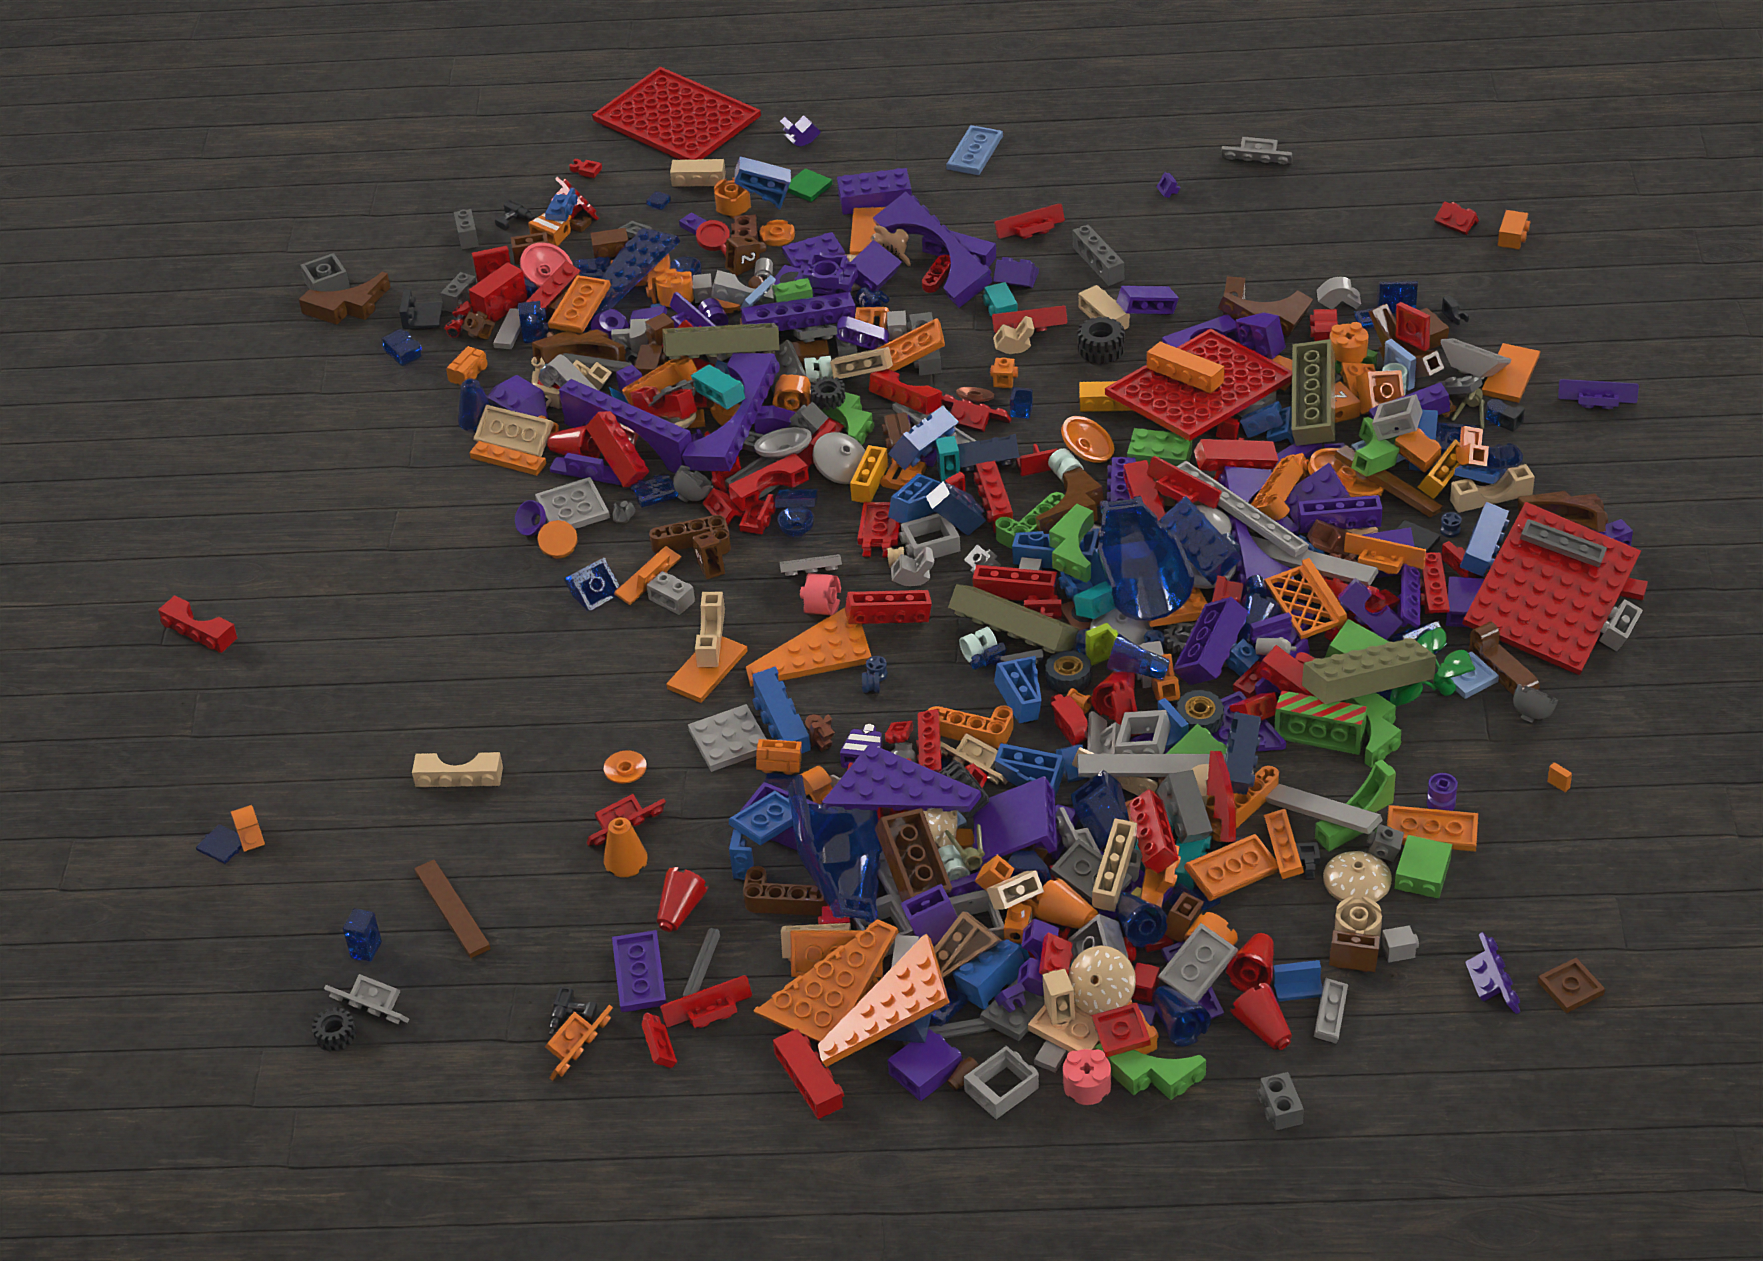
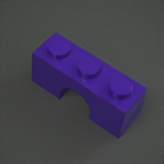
M1355 577L1338 596L1341 606L1347 612L1351 610L1355 613V619L1363 626L1367 624L1372 628L1371 632L1387 640L1403 623V620L1387 605L1380 612H1369L1365 608V602L1372 595L1371 591Z
M1037 919L1031 921L1024 928L1022 949L1030 951L1036 959L1030 957L1019 967L1018 983L1021 982L1026 991L1043 996V975L1039 973L1043 940L1048 932L1058 936L1059 928Z

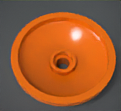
M1081 416L1069 417L1061 427L1063 440L1076 456L1092 463H1103L1112 457L1114 453L1113 441L1106 430L1099 424Z

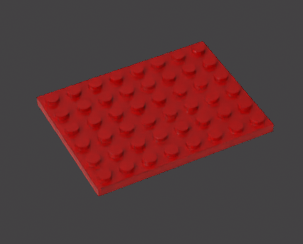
M659 67L592 114L593 121L680 160H702L761 116V110Z
M1209 329L1177 348L1224 366V383L1212 393L1148 369L1147 365L1106 387L1105 395L1184 439L1191 441L1292 381V371L1213 329Z
M1525 502L1462 624L1476 629L1489 621L1493 622L1499 630L1500 641L1580 675L1601 634L1600 630L1606 620H1608V616L1615 606L1641 550ZM1527 519L1607 547L1600 567L1520 539Z

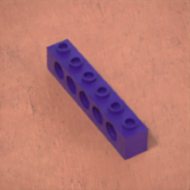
M850 292L741 308L742 325L775 323L779 331L837 323L839 318L844 316L855 319V303Z

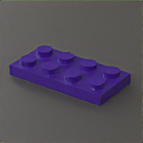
M657 930L612 937L621 1012L659 1007L666 1004Z

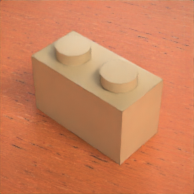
M1036 870L1025 871L987 888L994 910L1009 908L1044 892Z
M1062 969L1043 974L1044 1004L1052 1024L1055 1025L1075 1019L1074 989L1066 970Z

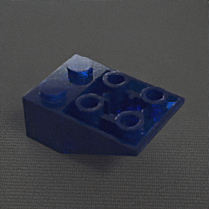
M1104 769L1071 794L1074 810L1083 827L1089 829L1098 849L1107 845L1115 818L1130 821L1121 783Z

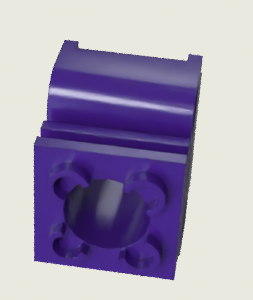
M811 252L809 258L803 257V263L794 281L808 278L812 287L813 297L851 292L857 276V262L848 261L847 255L829 256L816 252Z

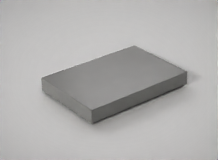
M1200 923L1159 974L1158 978L1196 1005L1237 954L1238 949Z

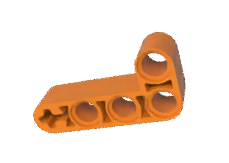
M682 355L680 359H672L624 387L622 391L628 403L634 406L630 392L644 386L656 387L659 393H661L662 389L670 385L673 386L685 379L687 382L692 380L691 375L698 370L692 358Z
M1291 455L1284 457L1277 464L1251 503L1252 506L1274 521L1284 518L1289 513L1290 508L1284 501L1303 474V469Z
M939 706L928 709L939 710L940 736L962 741L967 733L994 749H999L1000 743H1007L1014 727L1013 710L1008 706L997 707L991 718Z
M1264 766L1256 772L1254 786L1249 787L1247 795L1233 793L1236 828L1267 801L1266 796L1278 785L1279 771L1277 768ZM1208 795L1206 812L1210 823H1222V819L1213 818L1215 796Z

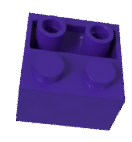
M1003 257L1002 260L997 259L993 281L997 284L1006 282L1007 285L1033 288L1039 268L1035 266V263H1031L1030 260L1020 259V262H1017L1013 258Z
M1263 312L1235 321L1241 345L1268 359H1274L1286 348L1278 315Z
M942 884L900 903L914 935L919 936L920 939L927 934L932 941L933 947L938 944L958 918Z

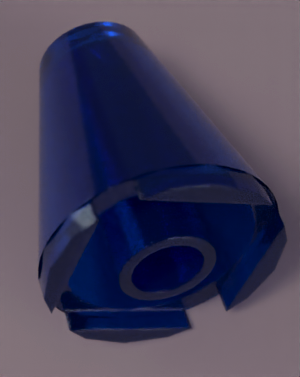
M466 379L462 382L460 388L458 423L466 431H468L467 429H473V432H476L485 406H491L478 380Z
M1257 593L1245 595L1241 602V605L1248 611L1245 619L1246 622L1237 636V644L1244 639L1254 649L1256 643H1252L1250 640V624L1281 615L1282 611L1281 606L1275 600L1268 596L1266 599L1260 598L1261 594Z
M1120 893L1115 912L1128 941L1140 948L1145 947L1144 945L1147 944L1153 945L1157 943L1167 930L1166 913L1159 906L1131 893Z
M1164 985L1155 990L1152 1001L1172 1042L1178 1046H1188L1198 1041L1197 1037L1201 1033L1205 1035L1211 1024V1016L1205 1007L1170 986Z

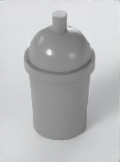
M1284 637L1257 638L1256 641L1257 655H1267L1275 645L1288 654L1297 649V647L1291 646V643L1284 639Z

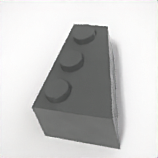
M1188 770L1168 774L1156 791L1164 802L1166 812L1181 844L1207 839L1212 832V827L1194 771Z

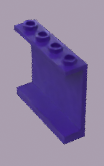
M1045 776L990 797L989 803L972 816L974 821V828L972 829L974 835L973 848L978 849L976 826L979 824L981 826L982 846L985 853L981 857L982 865L976 869L977 871L981 870L982 866L996 855L1002 857L1040 841L1049 853L1057 850L1055 792Z

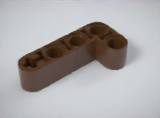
M713 515L655 527L649 532L651 549L653 552L658 553L665 546L673 551L694 547L693 536L712 532L720 542L722 554H726L731 550L726 520L721 515Z
M1489 621L1471 631L1469 652L1472 651L1499 675L1498 682L1514 695L1518 684L1522 685V689L1528 686L1539 690L1540 684L1535 675L1499 645V630L1493 622Z
M761 866L750 867L746 872L743 895L745 908L749 912L822 916V907L831 906L830 893L825 886L767 883L766 870Z

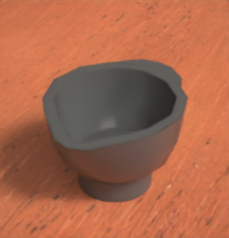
M895 743V749L891 753L905 759H911L912 762L918 764L916 752L912 750V743Z

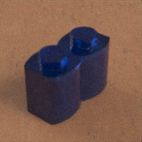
M398 329L381 338L384 350L401 366L421 357L420 351L422 348L420 343L413 340L410 334L402 329Z

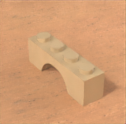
M1524 464L1508 468L1499 481L1486 486L1476 485L1469 478L1455 481L1451 485L1450 501L1457 512L1460 513L1484 507L1486 502L1496 504L1517 499L1520 496L1533 495L1535 476L1528 466Z
M702 592L700 635L696 637L695 645L697 667H718L725 614L723 592Z
M500 752L478 753L472 761L457 766L443 763L438 758L437 753L416 754L412 775L415 787L500 786L503 765Z

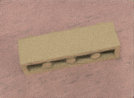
M1114 819L1092 891V907L1115 912L1136 842L1137 823Z

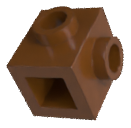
M469 311L462 328L467 330L468 335L473 338L481 337L488 340L496 323L487 319L488 315L483 312L477 311V313Z

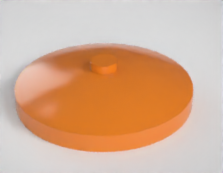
M1324 448L1312 454L1308 463L1310 475L1327 463H1330L1350 497L1379 495L1380 497L1384 488L1334 457L1335 452L1339 450L1338 448Z

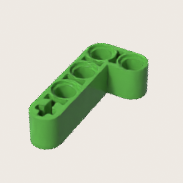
M1060 492L1050 494L1019 522L1008 517L997 519L995 522L996 540L1012 549L1016 533L1038 532L1035 516L1053 508L1065 495Z

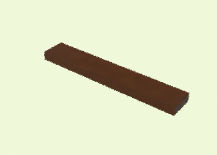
M1346 445L1337 450L1334 457L1351 468L1356 451ZM1386 470L1366 477L1430 518L1440 513L1443 508L1442 505Z
M433 859L414 868L416 875L470 959L490 950L489 942L436 861Z

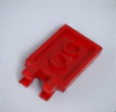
M864 502L858 533V545H862L863 557H871L872 547H882V557H888L887 548H891L892 545L898 546L901 523L888 517L890 502Z

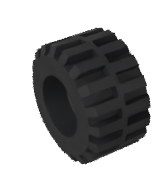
M1100 316L1090 318V320H1085L1083 324H1080L1077 331L1078 352L1080 356H1083V359L1089 360L1091 363L1097 362V364L1109 363L1110 361H1115L1116 358H1120L1121 354L1124 353L1125 331L1122 324L1116 322V319Z
M953 760L939 772L981 791V798L970 812H959L962 816L970 819L989 803V797L984 789L959 761Z

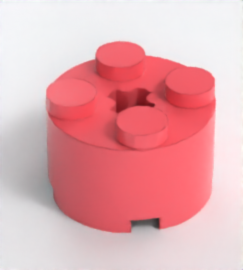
M816 573L807 574L805 587H801L800 598L804 599L805 614L833 615L837 612L840 600L837 599V593H841L840 580L837 576Z
M1083 1049L1068 1053L1063 1064V1087L1068 1097L1071 1096L1079 1104L1092 1105L1099 1103L1106 1094H1109L1111 1090V1066L1102 1050Z

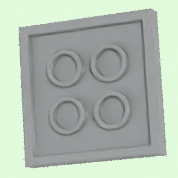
M591 477L535 494L536 501L542 504L545 509L547 522L555 520L566 521L574 529L610 518L609 511Z
M839 554L779 562L781 573L785 572V576L798 574L797 570H805L806 573L818 572L817 568L825 567V570L838 569V565H842Z
M747 704L688 724L689 732L711 772L755 757L758 740L766 739Z

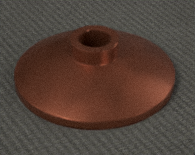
M962 387L956 390V394L959 397L969 400L975 405L994 398L993 392L982 388Z

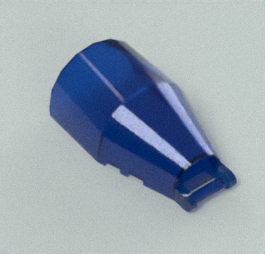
M1134 496V499L1107 502V500L1100 501L1103 517L1098 545V559L1114 606L1122 615L1137 621H1153L1167 617L1181 608L1191 595L1194 585V574L1179 538L1176 535H1172L1168 531V527L1158 521V517L1143 503L1141 496Z
M797 775L787 789L798 856L835 918L851 917L865 919L866 922L873 923L878 918L876 898L879 880L877 879V873L881 867V862H879L880 853L883 851L875 831L879 822L877 810H860L857 808L844 810V807L829 806V809H825L822 804H809L806 800L802 775Z

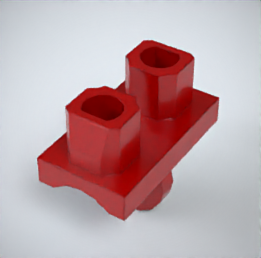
M1029 595L1027 600H1024V607L1054 619H1062L1061 599H1058L1057 595H1049L1047 600H1039L1038 596Z

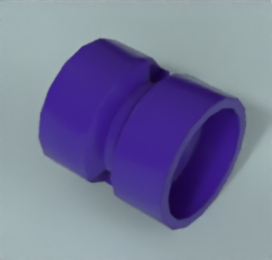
M708 298L700 303L698 310L716 326L728 324V316L717 299Z
M1437 773L1431 776L1428 785V809L1447 811L1455 809L1458 784L1456 778L1447 773Z

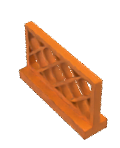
M1310 558L1302 560L1301 566L1264 579L1265 585L1283 613L1289 612L1292 616L1290 621L1301 640L1334 627L1341 630L1346 623L1347 613ZM1297 574H1301L1303 577L1301 581L1291 578ZM1281 582L1284 583L1283 588L1274 587L1273 583ZM1288 584L1298 587L1296 592L1286 590ZM1302 588L1309 589L1312 591L1311 595L1302 594L1300 592ZM1283 595L1294 597L1292 602L1282 600ZM1297 598L1307 600L1306 606L1295 604ZM1311 602L1320 604V610L1311 608ZM1292 609L1303 611L1301 617L1292 615ZM1306 613H1311L1317 616L1315 620L1305 618ZM1323 616L1330 618L1331 621L1323 623L1319 622V619ZM1304 623L1312 625V628L1302 631L1300 626Z

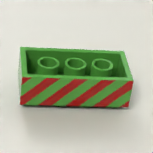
M1281 691L1276 706L1275 730L1286 741L1359 755L1365 738L1367 707L1340 701L1324 704L1314 696Z

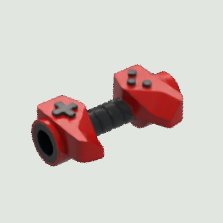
M468 301L454 309L452 314L456 319L449 321L444 328L447 334L453 338L459 336L463 320L466 319L472 305Z

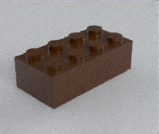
M920 808L881 817L875 831L901 901L904 902L942 884L948 896L952 890V885L923 809Z

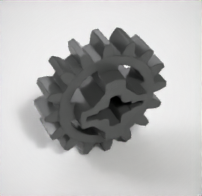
M1188 621L1168 624L1167 629H1164V644H1167V649L1173 648V653L1179 651L1181 654L1196 622Z

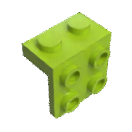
M1105 623L1086 631V656L1091 661L1092 666L1109 659L1116 668L1121 666L1131 667L1129 661L1130 646L1120 638L1116 629Z

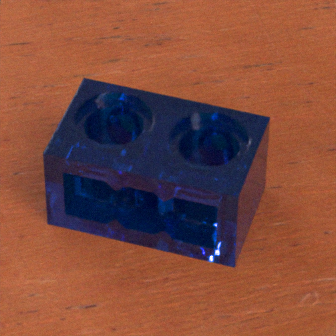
M541 302L518 303L524 343H531L546 338V333H549L548 323L544 322L546 311L545 308H541Z

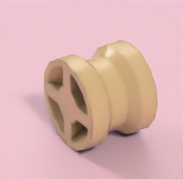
M899 547L898 549L887 548L889 568H891L901 554L904 555V547Z

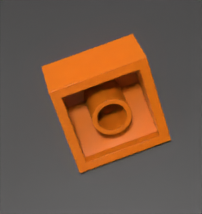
M1401 370L1366 372L1356 376L1358 397L1361 401V414H1369V409L1381 403L1405 396Z

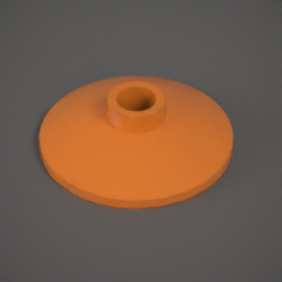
M635 751L614 753L604 763L605 776L615 783L625 784L634 782L642 777L646 771L645 758Z

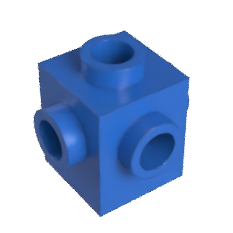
M1242 639L1238 644L1234 643L1232 645L1229 657L1225 662L1229 668L1241 677L1258 661L1261 655H1257L1253 646Z

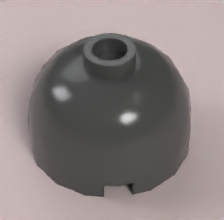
M682 465L676 472L673 483L676 492L679 494L678 497L684 502L703 500L713 489V486H710L712 482L700 472H690V467Z
M1521 684L1517 685L1513 704L1515 709L1522 714V719L1533 722L1534 719H1546L1553 713L1559 701L1558 699L1553 697L1551 701L1548 698V694L1528 686L1522 689Z

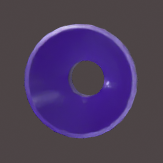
M527 500L519 506L515 516V524L521 534L534 536L545 525L546 513L542 504L534 500ZM537 515L540 516V522L538 525L535 524V518Z

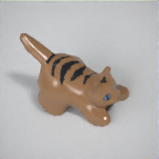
M874 226L876 234L871 235V242L875 240L890 253L899 256L907 266H911L909 258L904 254L909 239L907 232L903 229H897L895 233H890L882 226Z

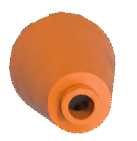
M621 817L613 819L609 823L604 853L605 868L608 872H613L617 877L634 876L639 873V869L647 865V852L628 819Z
M1056 878L1055 881L1049 880L1043 886L1044 892L1038 894L1036 898L1039 901L1038 908H1034L1035 915L1040 920L1076 929H1081L1098 915L1097 910L1060 878Z

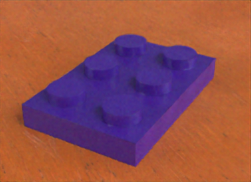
M832 232L782 246L783 254L790 265L799 269L803 263V257L809 258L811 252L829 256L845 255L844 249Z
M1327 463L1294 486L1284 502L1290 508L1289 514L1299 528L1297 520L1298 501L1348 498L1350 495L1332 465Z

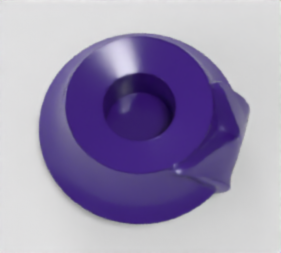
M609 309L597 314L592 319L591 329H598L607 333L609 339L612 340V330L629 329V324L625 316L619 311Z

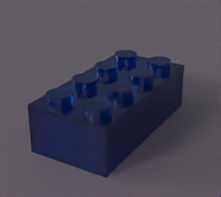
M1187 496L1155 523L1212 586L1216 583L1217 576H1224L1243 558Z

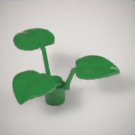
M1436 627L1423 634L1417 642L1434 654V651L1444 647L1447 636L1442 628ZM1465 650L1454 651L1445 658L1444 663H1441V665H1439L1436 659L1435 666L1438 672L1434 674L1433 684L1428 681H1422L1393 688L1390 703L1397 707L1413 701L1421 694L1423 690L1422 683L1433 690L1438 689L1443 696L1451 695L1456 690V684L1451 678L1476 670L1470 655Z

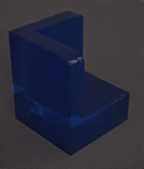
M1013 387L1010 397L1011 417L1029 419L1033 408V390Z

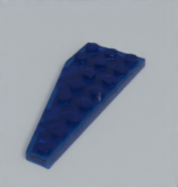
M643 228L625 244L602 277L604 280H610L611 286L583 333L591 329L592 319L597 314L612 309L681 242L678 236Z

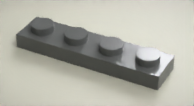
M1527 519L1520 537L1524 541L1596 567H1600L1607 547Z

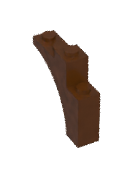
M381 272L368 282L345 290L315 291L309 289L299 299L302 314L336 325L347 315L366 320L376 310L374 303L391 288L388 273Z
M1298 290L1291 296L1275 302L1245 300L1226 292L1221 299L1218 309L1235 319L1263 312L1278 315L1282 332L1289 337L1308 312L1313 299Z
M1383 304L1368 311L1382 345L1378 348L1383 361L1385 342L1392 339L1416 357L1415 378L1430 376L1444 369L1438 351H1423L1396 338V320L1388 304Z
M598 329L580 335L567 330L532 342L533 357L539 363L542 358L545 364H548L556 356L563 355L564 353L626 362L624 345L609 339L607 333Z
M1081 467L1062 473L1066 494L1053 508L1035 516L1037 531L1049 534V531L1076 504L1093 510L1094 521H1097L1096 506L1104 503L1102 486Z
M1566 491L1518 497V515L1525 502H1528L1577 524L1590 527L1597 532L1606 531L1605 524H1608V515L1604 511L1602 499L1596 494L1570 496Z

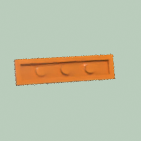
M478 441L469 452L472 459L536 476L546 465V458Z
M1286 809L1264 815L1282 879L1304 873Z

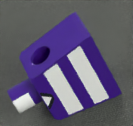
M866 724L863 730H851L840 751L841 768H848L850 762L854 763L869 743L883 749L882 733L876 731L874 725Z

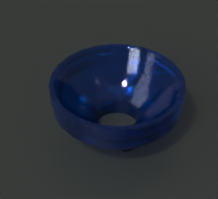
M680 257L670 263V268L676 269L677 272H691L692 280L693 275L701 274V262L694 257Z
M802 506L786 508L778 516L779 528L788 535L802 536L813 527V513L808 508ZM794 526L802 527L801 529H792Z

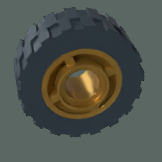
M1068 650L1058 652L1050 656V659L1046 661V682L1054 691L1066 694L1072 688L1082 691L1092 681L1091 661L1081 652Z
M1192 690V692H1187L1184 696L1180 697L1176 710L1189 724V731L1197 724L1209 730L1211 735L1221 728L1224 705H1222V700L1216 694L1214 695L1210 691Z

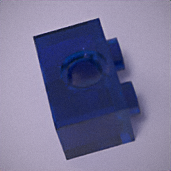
M354 908L343 927L350 957L356 960L371 962L382 943L374 912Z

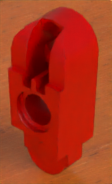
M1061 694L1051 697L1050 701L1054 710L1055 724L1072 745L1087 741L1088 721L1084 716L1083 710L1070 695L1063 697Z

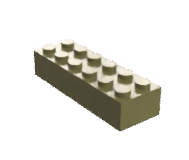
M775 323L662 329L663 351L666 356H669V359H680L682 355H688V358H699L700 354H707V357H718L719 353H726V356H732L733 353L737 352L756 353V351H763L764 354H773L775 350H779V330Z
M1331 339L1293 344L1292 433L1296 446L1335 441V353Z
M956 584L948 608L955 610L954 614L958 616H967L972 618L971 621L978 624L990 625V629L1008 632V636L1016 639H1025V643L1033 646H1042L1043 650L1050 653L1071 651L1079 628L973 586Z
M1405 638L1397 642H1387L1379 646H1369L1366 649L1352 650L1349 653L1334 654L1331 657L1317 658L1313 661L1305 662L1302 686L1324 704L1338 702L1434 679L1436 656L1413 638Z

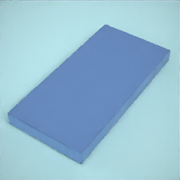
M970 125L947 162V170L980 175L1002 139L1003 131Z

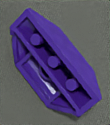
M518 375L496 385L484 399L485 402L494 407L535 417L545 416L548 419L544 391Z

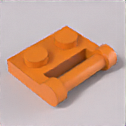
M856 307L855 319L874 325L875 316H879V327L885 328L888 331L886 327L889 309L886 307Z
M892 458V464L886 475L882 476L880 484L885 488L900 490L918 473L924 474L926 462L920 461L915 467L909 466L906 470L902 469L897 480L892 478L898 467L901 466Z

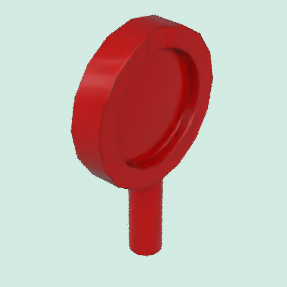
M709 220L699 225L696 230L698 245L708 251L721 250L726 256V242L730 238V231L727 225L717 220Z

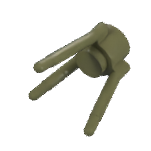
M1478 388L1473 393H1467L1451 420L1455 421L1466 404L1470 407L1479 406L1480 428L1484 429L1485 401L1482 399V390Z
M979 824L976 826L977 850L972 847L963 850L949 830H945V834L960 853L969 871L978 869L983 862L981 857L985 855L982 846L981 826Z

